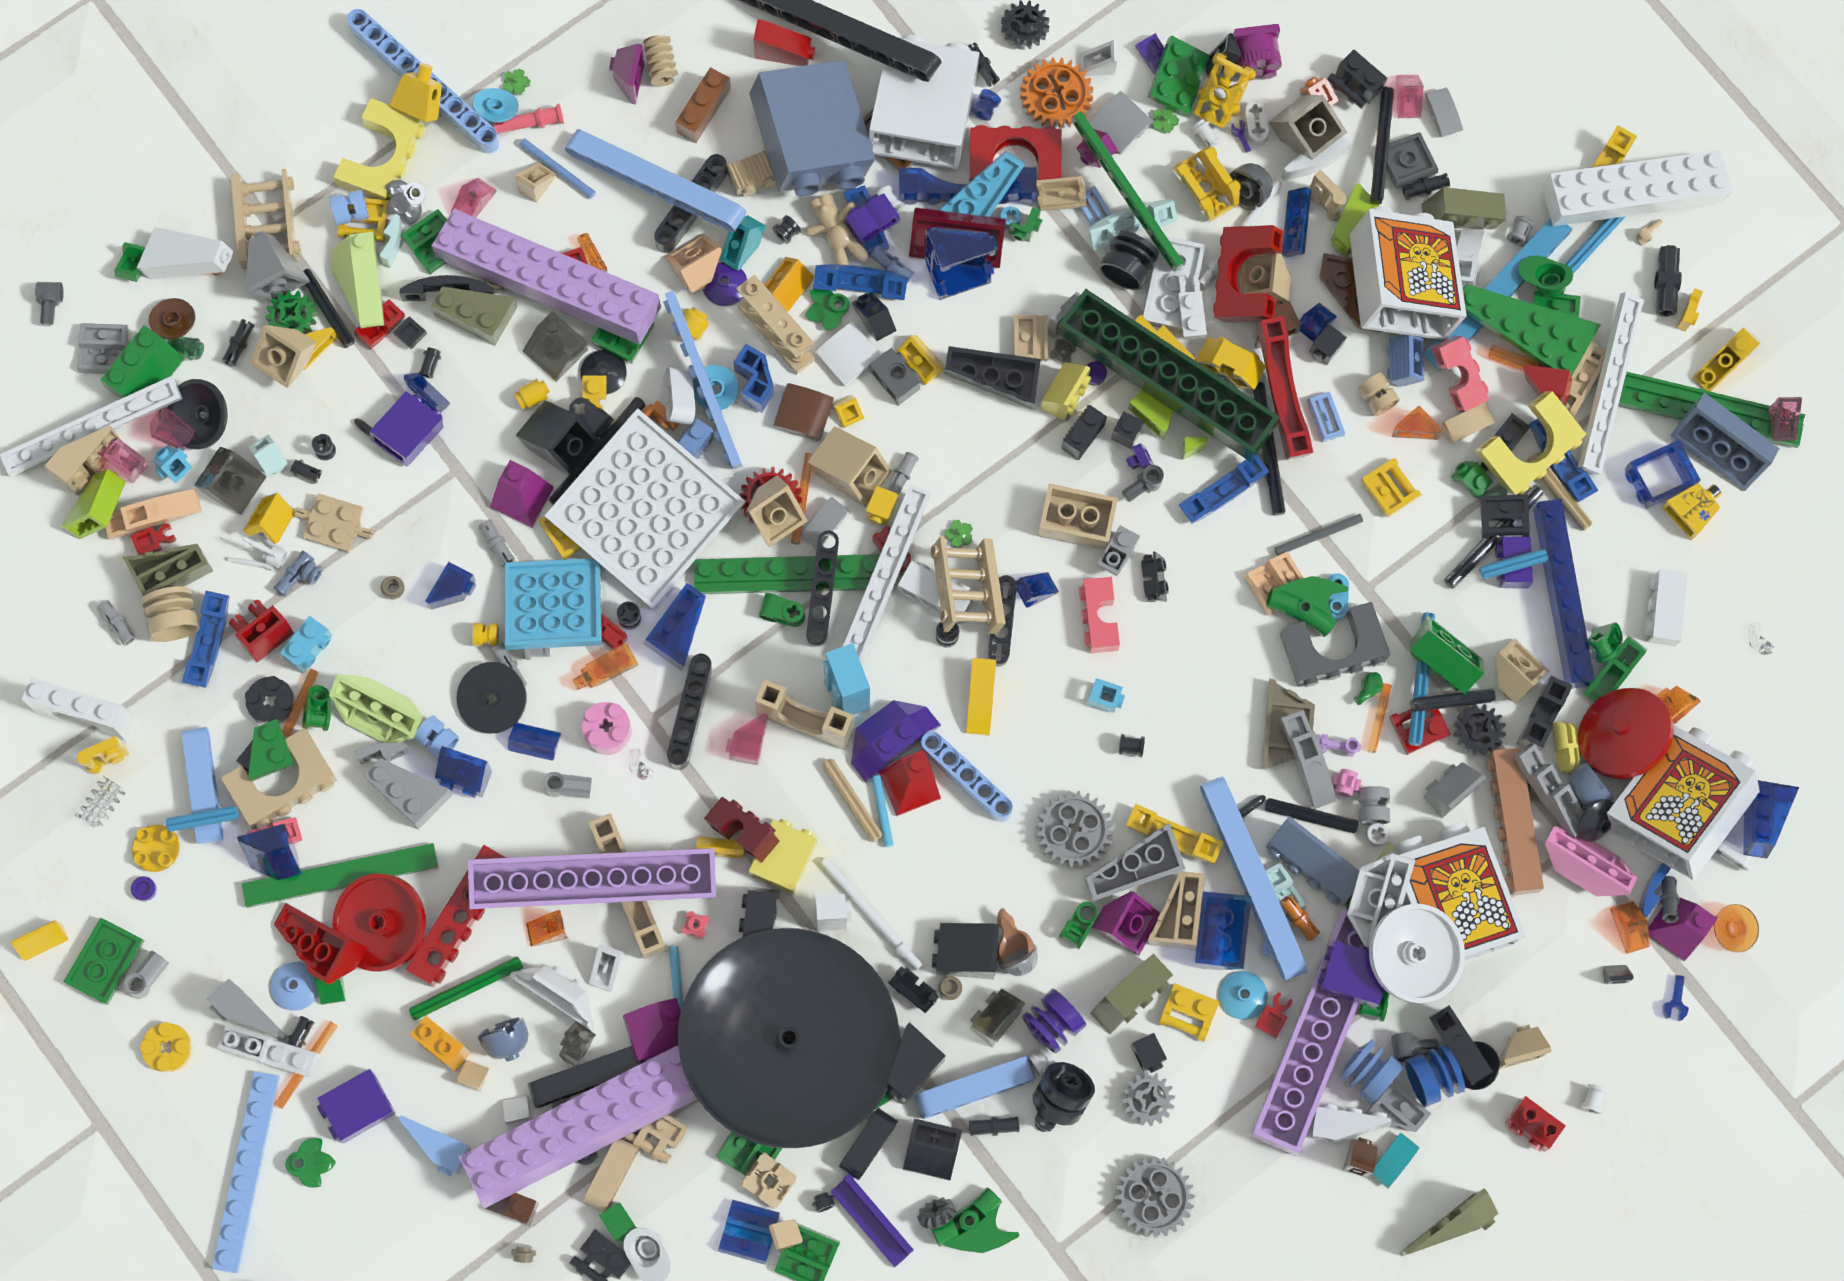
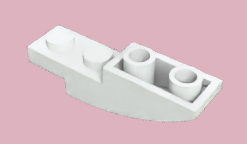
M1462 229L1457 253L1462 288L1466 284L1475 286L1485 231Z
M228 1025L225 1026L217 1047L220 1050L312 1078L320 1056L318 1053Z

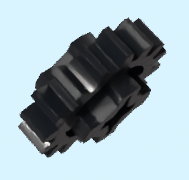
M1020 0L1019 6L1016 7L1012 3L1010 10L1005 9V17L1001 18V32L1005 33V40L1012 39L1011 46L1018 43L1019 49H1022L1024 45L1031 49L1033 43L1039 46L1040 39L1046 40V33H1049L1050 28L1048 25L1050 19L1045 17V9L1039 11L1040 4L1037 3L1035 6H1031V1L1029 0L1027 5H1024L1022 0Z
M1474 704L1471 710L1468 707L1464 708V715L1459 713L1456 717L1460 722L1453 724V727L1458 729L1453 736L1460 737L1457 745L1464 744V752L1472 749L1473 756H1476L1478 751H1481L1482 756H1485L1488 750L1490 752L1496 750L1495 745L1500 747L1503 743L1499 738L1506 736V733L1501 731L1506 724L1499 723L1502 715L1495 716V708H1492L1490 711L1486 710V704H1483L1481 709H1478L1477 704ZM1480 715L1483 716V718L1476 719L1473 716ZM1490 722H1492L1494 730H1492ZM1484 723L1481 733L1475 737L1477 728ZM1464 729L1467 730L1469 738L1466 736ZM1484 741L1487 744L1481 745L1476 744V742Z

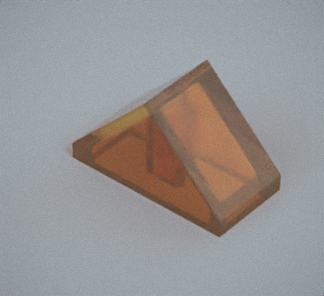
M1418 405L1394 427L1392 437L1438 440L1442 433V428Z
M1634 901L1610 908L1626 954L1649 948L1648 922Z
M561 910L553 911L526 923L531 947L568 939L564 916Z

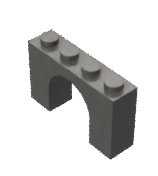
M1372 601L1351 607L1347 611L1346 615L1355 639V648L1352 654L1343 659L1333 660L1319 654L1313 646L1305 621L1282 628L1279 634L1297 686L1305 685V687H1311L1318 684V680L1324 678L1330 681L1341 677V673L1349 671L1350 674L1362 671L1364 666L1372 665V667H1377L1386 663L1385 660L1390 656V651Z

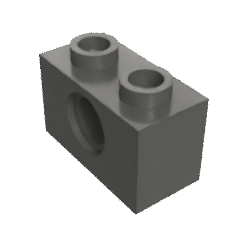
M891 347L870 363V373L899 406L920 390L921 378L914 369L910 370L905 364L907 362L900 352L896 353ZM900 372L903 376L900 379H894L891 374Z

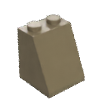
M1323 94L1302 95L1268 122L1280 141L1311 160L1347 133V130Z

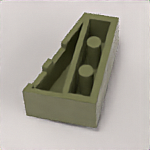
M1443 187L1422 203V213L1431 214L1437 220L1453 222L1454 229H1495L1506 220L1505 195L1503 193Z
M442 287L431 308L434 316L496 346L517 309L515 297Z
M198 543L169 548L166 551L155 553L152 551L146 552L143 555L123 557L143 596L162 588L186 586L213 572L208 559Z
M1153 953L1112 989L1090 1014L1111 1034L1124 1021L1128 1024L1138 1014L1136 1010L1139 1007L1145 1009L1154 1000L1152 995L1156 992L1159 995L1170 986L1167 981L1173 974Z

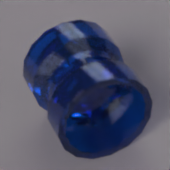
M982 89L979 94V100L974 102L971 111L980 119L989 121L994 115V108L1000 105L1001 98L989 89Z

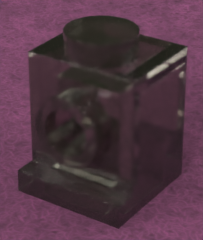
M577 1021L565 1032V1037L560 1043L563 1048L558 1055L563 1061L573 1066L586 1055L596 1036L595 1033Z

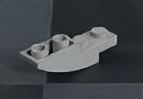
M1304 710L1281 718V724L1297 761L1296 767L1313 809L1336 802L1332 780L1315 731L1311 730Z

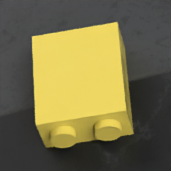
M773 819L771 826L776 830L774 834L780 842L762 863L754 859L749 875L794 895L817 845V838L809 830L802 828L799 831L792 828L793 824L784 819L779 821Z

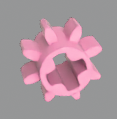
M1341 769L1340 774L1334 773L1332 784L1333 787H1336L1335 793L1344 797H1352L1353 792L1358 793L1362 780L1357 779L1358 773L1349 769Z

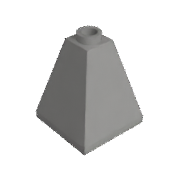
M259 231L249 240L246 291L248 294L271 302L272 298L279 299L278 293L284 296L287 294V290L292 292L310 282L306 274L274 236L267 234L266 231Z

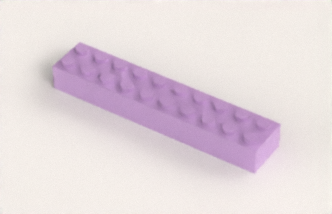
M453 209L432 244L436 259L440 258L447 264L485 280L487 279L492 283L639 345L661 309L659 295L655 292L457 209Z
M714 848L468 860L470 909L716 898Z
M1343 909L1338 915L1326 948L1328 945L1332 946L1335 941H1340L1369 951V948L1364 946L1347 915L1348 910ZM1326 948L1250 1134V1137L1294 1156L1299 1154L1359 1004L1319 991L1321 984L1317 983L1321 968L1325 969L1327 960H1324Z
M678 1045L459 1156L462 1167L483 1209L697 1100L683 1072Z

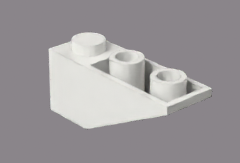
M1323 1104V1107H1317L1312 1136L1317 1140L1339 1143L1391 1126V1118H1386L1387 1114L1381 1112H1372V1115L1362 1114L1361 1109L1348 1108L1347 1111L1337 1110L1338 1106Z

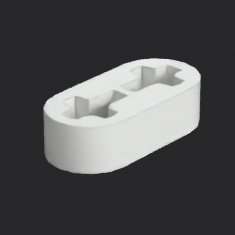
M1252 101L1247 104L1244 113L1247 137L1252 144L1261 145L1266 142L1269 134L1266 108L1263 103ZM1253 108L1259 112L1257 120L1254 118V113H1251ZM1256 126H1258L1259 132L1262 133L1261 137H1257L1254 134Z
M1725 839L1714 853L1738 869L1746 872L1750 870L1755 861L1748 853Z

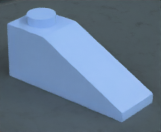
M401 1115L399 1121L431 1161L439 1166L437 1171L451 1176L452 1172L459 1175L462 1168L459 1156L469 1152L471 1147Z

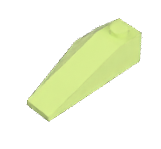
M373 232L348 235L330 250L333 274L349 302L360 327L384 325L378 252Z

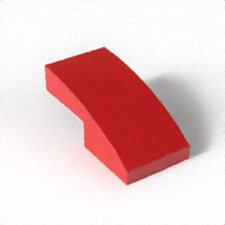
M390 299L382 304L384 325L366 328L359 326L354 331V335L370 350L381 342L405 317V313Z

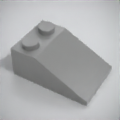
M229 978L207 998L212 1004L209 1009L223 1022L227 1019L234 1024L283 1040L288 1037Z

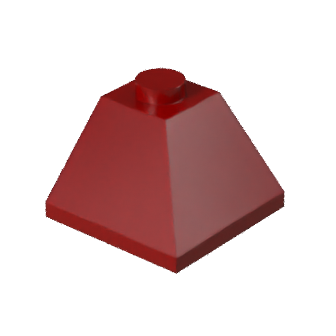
M924 750L901 758L879 772L896 817L941 799L933 771Z

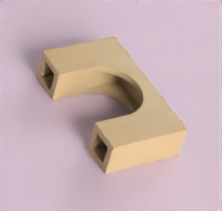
M765 679L755 699L756 714L842 749H845L854 729V715L832 706L829 713L808 708L791 699L787 695V688Z
M306 728L286 739L287 745L299 766L298 781L289 792L280 796H268L259 792L254 782L249 780V774L242 765L221 777L247 823L253 830H260L271 824L270 821L274 818L288 815L292 811L291 808L299 803L300 805L308 803L313 799L314 794L331 789L334 786V782L338 781Z

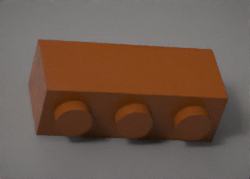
M711 67L708 69L675 122L678 134L694 143L698 142L731 89L730 77Z

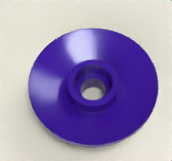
M723 262L717 263L713 279L702 289L703 293L715 305H734L743 298L736 288L747 280V276L742 269L735 270ZM723 278L729 280L727 284H722L720 281Z

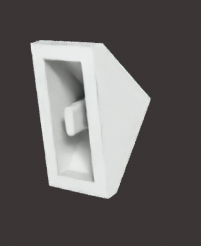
M1111 40L1080 53V72L1087 71L1086 76L1115 75L1118 62L1117 41Z
M599 944L589 984L612 992L625 959L623 952Z

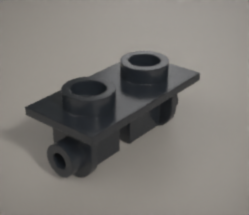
M1153 551V558L1152 555H1144L1143 560H1141L1143 577L1152 578V580L1143 581L1145 598H1147L1148 602H1156L1157 597L1167 602L1166 594H1169V586L1164 577V571L1167 570L1164 557Z
M901 966L888 984L926 1014L939 998L936 994L937 991L924 981L918 986L916 982L919 980V977L910 971L909 968Z

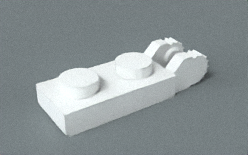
M1198 274L1192 275L1193 292H1185V278L1183 275L1178 276V303L1183 339L1205 338L1207 331Z

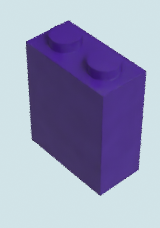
M406 391L370 430L371 441L408 467L444 428L443 418L438 410L435 408L430 409L424 405V401L416 394L412 396Z
M1335 941L1332 946L1328 945L1324 955V960H1327L1325 969L1321 968L1317 983L1321 984L1319 991L1373 1008L1379 1006L1384 988L1379 984L1372 971L1369 951L1340 941Z
M370 1068L317 1098L320 1103L317 1106L319 1113L323 1119L328 1118L332 1125L328 1127L335 1141L339 1139L342 1143L348 1142L396 1114L374 1071Z

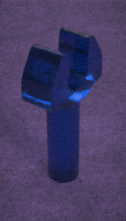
M1675 975L1672 1000L1664 1003L1662 1006L1665 1019L1671 1017L1672 1008H1677L1679 1011L1678 1022L1682 1021L1688 1014L1689 1007L1685 1006L1682 1002L1685 976Z

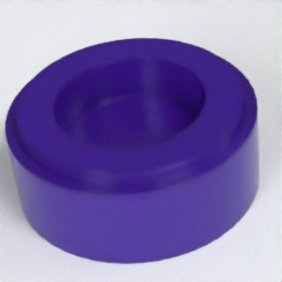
M1098 361L1088 363L1086 366L1090 368L1089 376L1091 377L1089 384L1092 386L1101 385L1107 376L1106 367Z
M141 876L133 881L131 893L137 900L146 902L153 899L156 895L157 886L151 878Z

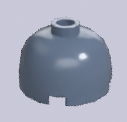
M1586 761L1572 772L1569 778V785L1579 804L1582 803L1587 808L1600 799L1610 801L1615 799Z
M515 1017L495 1024L496 1027L491 1032L487 1028L478 1034L477 1037L484 1052L495 1059L505 1058L506 1062L517 1059L520 1056L519 1052L525 1048L529 1036L523 1017L521 1019Z

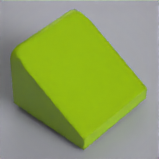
M1186 436L1183 442V460L1205 449L1208 438Z

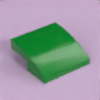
M439 209L400 234L429 274H432L446 264L442 259H436L432 248L433 242L447 221Z
M730 1132L715 1157L746 1176L762 1152L775 1160L782 1148L757 1144Z
M797 1223L802 1236V1243L783 1249L774 1272L795 1281H824L841 1241Z

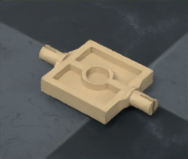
M318 493L315 504L310 511L297 507V512L294 513L295 517L307 520L304 539L350 553L353 541L358 535L372 539L374 530L361 527L364 507Z

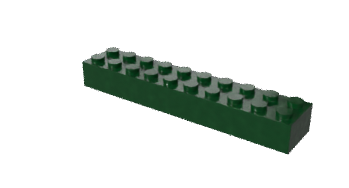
M1086 288L1059 323L1058 334L1249 462L1252 461L1277 426L1280 416Z

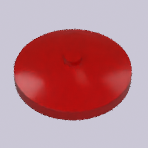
M1640 688L1614 690L1596 700L1584 714L1578 730L1580 752L1585 761L1596 772L1606 777L1627 779L1642 775L1654 768L1668 752L1674 734L1673 719L1663 701L1647 690Z
M370 874L355 880L342 892L334 909L332 927L368 947L357 966L358 968L367 971L383 972L399 968L415 955L425 935L426 914L420 896L408 882L394 875Z

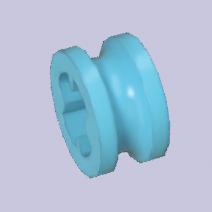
M1008 206L1002 210L1001 218L1006 219V229H1009L1012 222L1011 219L1010 222L1007 221V214H1010V216L1014 214L1015 221L1013 223L1020 225L1021 212L1018 208Z

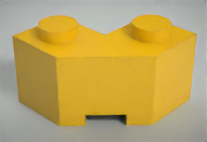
M1223 337L1207 338L1196 359L1198 363L1213 373L1225 375L1237 388L1255 390L1265 370V364L1260 360L1259 355L1247 351Z

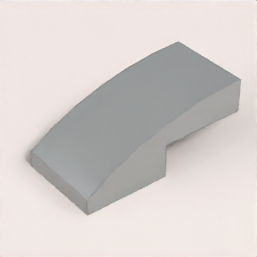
M1445 87L1426 93L1425 97L1431 116L1434 115L1439 136L1444 137L1463 131L1458 111L1448 88Z
M830 497L807 525L801 536L817 547L819 535L826 530H837L850 510L833 497ZM825 536L822 539L821 543L823 546L830 536Z
M379 743L354 751L361 765L383 755L386 761L390 762L409 753L404 743Z

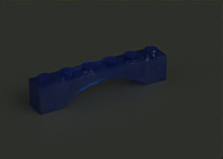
M1023 167L998 204H1007L1009 202L1030 204L1031 202H1036L1037 167ZM899 168V201L908 205H913L917 202H927L932 205L948 202L967 185L944 181L931 175L923 168Z

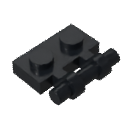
M596 1229L593 1230L580 1248L581 1251L587 1254L586 1258L582 1261L577 1256H574L569 1262L570 1265L576 1268L575 1272L581 1276L585 1275L591 1281H608L607 1279L611 1274L620 1280L631 1265L625 1251ZM593 1261H596L605 1268L601 1274L590 1267Z

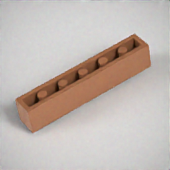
M1521 747L1493 750L1488 755L1489 758L1486 759L1487 770L1492 774L1490 791L1492 795H1495L1496 800L1494 816L1496 819H1499L1500 828L1497 829V836L1499 842H1502L1504 850L1501 852L1502 865L1506 866L1507 869L1505 882L1508 889H1510L1511 896L1539 893L1544 889L1527 780L1514 758L1522 750Z

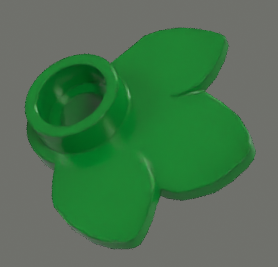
M810 290V296L815 303L808 309L805 317L812 322H823V327L826 331L836 328L841 323L842 316L849 311V299L843 294H834L829 290ZM836 303L843 305L840 309L834 307Z
M311 1138L302 1142L298 1151L291 1153L285 1162L287 1172L292 1176L298 1177L301 1183L309 1188L321 1187L320 1175L330 1171L336 1164L333 1157L325 1152H320L322 1148V1139ZM295 1160H301L303 1166L296 1168L294 1166Z

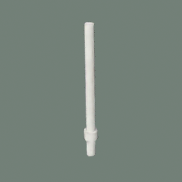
M1275 179L1273 181L1270 198L1260 208L1255 206V210L1249 213L1240 226H1252L1282 186L1280 180ZM1220 253L1206 267L1207 271L1199 280L1201 287L1205 288L1214 275H1218Z
M825 858L820 863L825 871L896 948L895 952L900 958L904 957L915 971L919 970L923 964L911 952L912 948L907 942H902L829 859Z

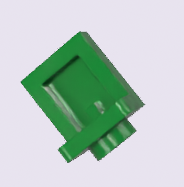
M1032 207L1024 227L1011 222L1008 234L1017 241L1030 242L1034 231L1039 232L1043 220L1040 219L1041 210Z
M124 242L122 245L123 255L114 269L115 277L137 282L142 274L137 269L145 247Z
M1464 461L1460 463L1451 476L1453 481L1461 482L1474 498H1480L1493 483V480L1478 462Z

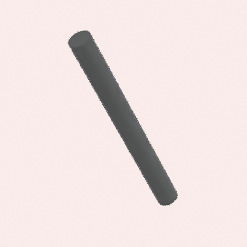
M1359 513L1274 547L1275 553L1279 556L1287 551H1292L1362 523L1363 517Z

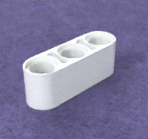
M667 367L663 383L667 421L691 425L695 417V398L691 372Z

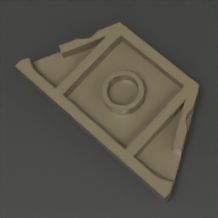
M1270 678L1267 689L1261 770H1266L1295 759L1281 724V718L1304 710L1312 731L1314 726L1315 704L1307 699L1300 698L1297 693L1290 689L1287 690L1276 683V680Z

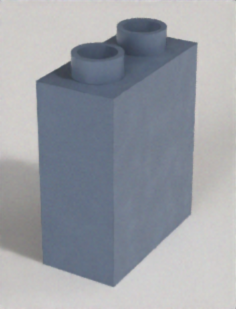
M841 60L759 72L749 95L778 192L794 190L796 196L804 197L817 193L821 190L822 185L837 183L838 188L841 190H849L862 185L865 182L866 174L875 160V156L846 61Z

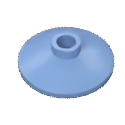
M291 962L283 965L275 972L271 980L272 997L279 1006L286 1010H303L309 1007L318 996L315 978L308 972L307 966L304 963ZM292 981L298 982L296 989H290Z

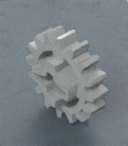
M1145 1072L1144 1079L1136 1075V1083L1132 1081L1127 1083L1131 1089L1123 1090V1094L1127 1098L1122 1100V1104H1128L1124 1112H1131L1133 1114L1130 1119L1131 1121L1138 1118L1140 1119V1126L1145 1121H1148L1149 1127H1152L1154 1120L1158 1124L1163 1122L1161 1116L1169 1118L1170 1114L1167 1109H1174L1175 1106L1170 1101L1176 1097L1175 1095H1169L1173 1087H1166L1164 1085L1167 1080L1166 1078L1159 1081L1157 1073H1155L1153 1078H1149L1148 1072ZM1149 1083L1147 1089L1143 1091L1135 1090L1138 1086ZM1157 1087L1163 1092L1164 1098L1159 1096ZM1152 1089L1151 1099L1155 1102H1151L1146 1108V1100L1142 1097H1146ZM1133 1101L1138 1103L1141 1108L1140 1112L1134 1107ZM1154 1108L1162 1109L1158 1114L1149 1116L1150 1110Z

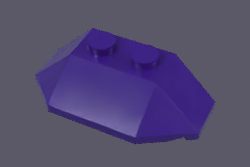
M893 700L855 728L851 765L864 782H867L871 777L878 774L922 741L924 734L937 730L941 727V724L926 706Z

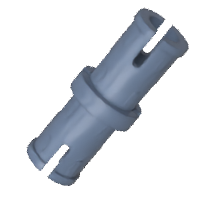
M879 245L869 255L870 258L884 267L885 271L908 277L907 283L915 273L898 261V257H893Z
M302 550L293 564L287 566L285 569L286 573L273 588L286 597L295 583L301 581V575L305 567L315 559Z

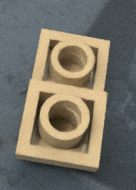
M1486 402L1442 422L1452 444L1495 423Z

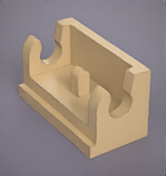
M1082 176L1037 180V189L1039 191L1037 198L1041 211L1087 207L1086 185Z

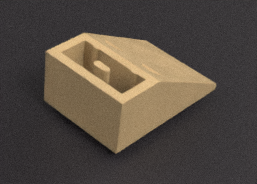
M107 426L60 447L45 464V467L55 480L78 496L80 492L84 491L92 477L105 468L106 461L111 455L114 456L118 453L123 441L113 427Z

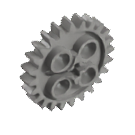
M1067 791L1066 798H1063L1059 793L1057 795V802L1052 798L1049 799L1051 807L1043 805L1042 809L1046 814H1038L1037 818L1043 821L1036 823L1035 826L1042 830L1036 833L1037 838H1043L1038 846L1047 847L1043 853L1044 855L1053 854L1051 862L1057 858L1060 859V867L1065 861L1068 862L1069 869L1072 868L1073 863H1077L1079 869H1081L1084 861L1088 866H1091L1092 857L1096 861L1100 860L1098 852L1106 854L1107 850L1103 845H1111V841L1106 838L1114 834L1113 831L1107 830V828L1113 826V822L1106 821L1111 814L1102 812L1106 806L1105 804L1099 807L1096 805L1098 802L1097 797L1090 801V793H1087L1084 798L1081 797L1080 791H1077L1075 797H1072L1071 792ZM1069 809L1073 812L1074 817L1069 820L1062 817L1061 811ZM1082 810L1084 813L1079 823L1078 831L1075 833L1070 849H1066L1065 846L1069 839L1071 828L1074 826L1079 811ZM1086 818H1092L1095 820L1096 826L1094 828H1087L1083 821ZM1056 831H1061L1065 835V840L1061 842L1056 841L1052 834ZM1084 840L1088 848L1086 850H1079L1076 848L1075 842Z
M1155 1156L1151 1158L1150 1163L1144 1157L1142 1158L1141 1166L1133 1162V1171L1129 1168L1125 1169L1128 1177H1119V1180L1124 1184L1115 1186V1189L1121 1192L1120 1195L1114 1197V1199L1121 1201V1204L1115 1208L1117 1210L1123 1209L1124 1213L1120 1216V1219L1128 1217L1127 1227L1132 1224L1136 1225L1134 1233L1144 1229V1237H1147L1149 1232L1152 1231L1154 1238H1157L1159 1231H1161L1164 1237L1168 1236V1228L1175 1233L1177 1231L1175 1224L1177 1223L1183 1227L1185 1223L1181 1218H1190L1191 1215L1186 1209L1194 1208V1205L1189 1203L1188 1200L1195 1198V1195L1189 1194L1188 1190L1194 1186L1191 1184L1186 1185L1185 1181L1188 1180L1189 1175L1183 1177L1180 1175L1183 1170L1182 1167L1177 1170L1173 1169L1174 1161L1167 1166L1165 1165V1157L1161 1159L1160 1163H1157ZM1156 1173L1163 1175L1165 1178V1183L1161 1187L1156 1186L1152 1181V1177ZM1142 1178L1147 1179L1148 1184L1154 1194H1160L1158 1202L1166 1211V1217H1164L1161 1213V1210L1155 1200L1152 1202L1149 1200L1151 1192L1143 1183ZM1139 1186L1143 1189L1144 1196L1142 1199H1135L1132 1196V1187ZM1173 1195L1177 1198L1178 1205L1176 1208H1170L1166 1205V1196ZM1146 1208L1155 1209L1157 1213L1156 1220L1149 1221L1145 1218L1144 1211Z

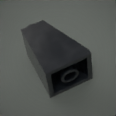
M546 400L540 404L516 434V437L530 451L571 478L577 475L602 444L600 439L577 414Z
M940 923L939 929L934 930L933 944H938V951L932 954L931 968H936V975L994 980L999 924Z
M910 1022L906 1025L887 1082L889 1085L888 1095L897 1104L900 1101L906 1104L945 1062L946 1055Z

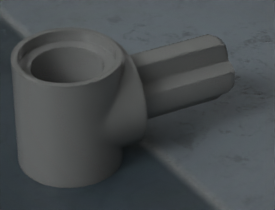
M37 282L35 297L36 301L41 305L40 323L50 326L54 324L55 307L63 302L62 282Z
M1157 465L1147 466L1137 476V481L1122 491L1124 499L1131 502L1144 492L1157 491L1161 487L1164 478L1162 468ZM1153 474L1157 476L1158 481L1150 482L1146 476Z
M1408 1032L1391 1036L1394 1058L1400 1063L1418 1054H1428V1051L1431 1049L1437 1051V1047H1439V1042L1436 1039L1418 1040L1416 1036Z

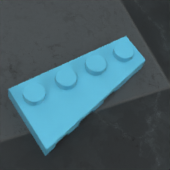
M1005 150L939 210L990 217L1025 166V162Z

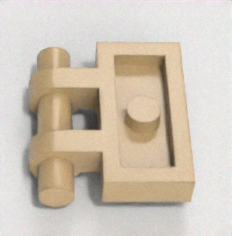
M666 1115L642 1127L638 1135L633 1132L625 1136V1139L634 1146L651 1155L650 1158L655 1161L660 1160L667 1164L672 1156L666 1153L664 1149L669 1145L676 1150L689 1128L671 1116ZM648 1133L660 1140L657 1146L645 1140Z

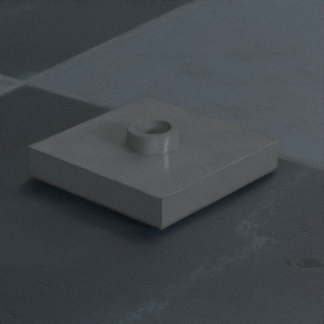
M1421 132L1389 143L1387 171L1396 189L1438 173L1439 169Z

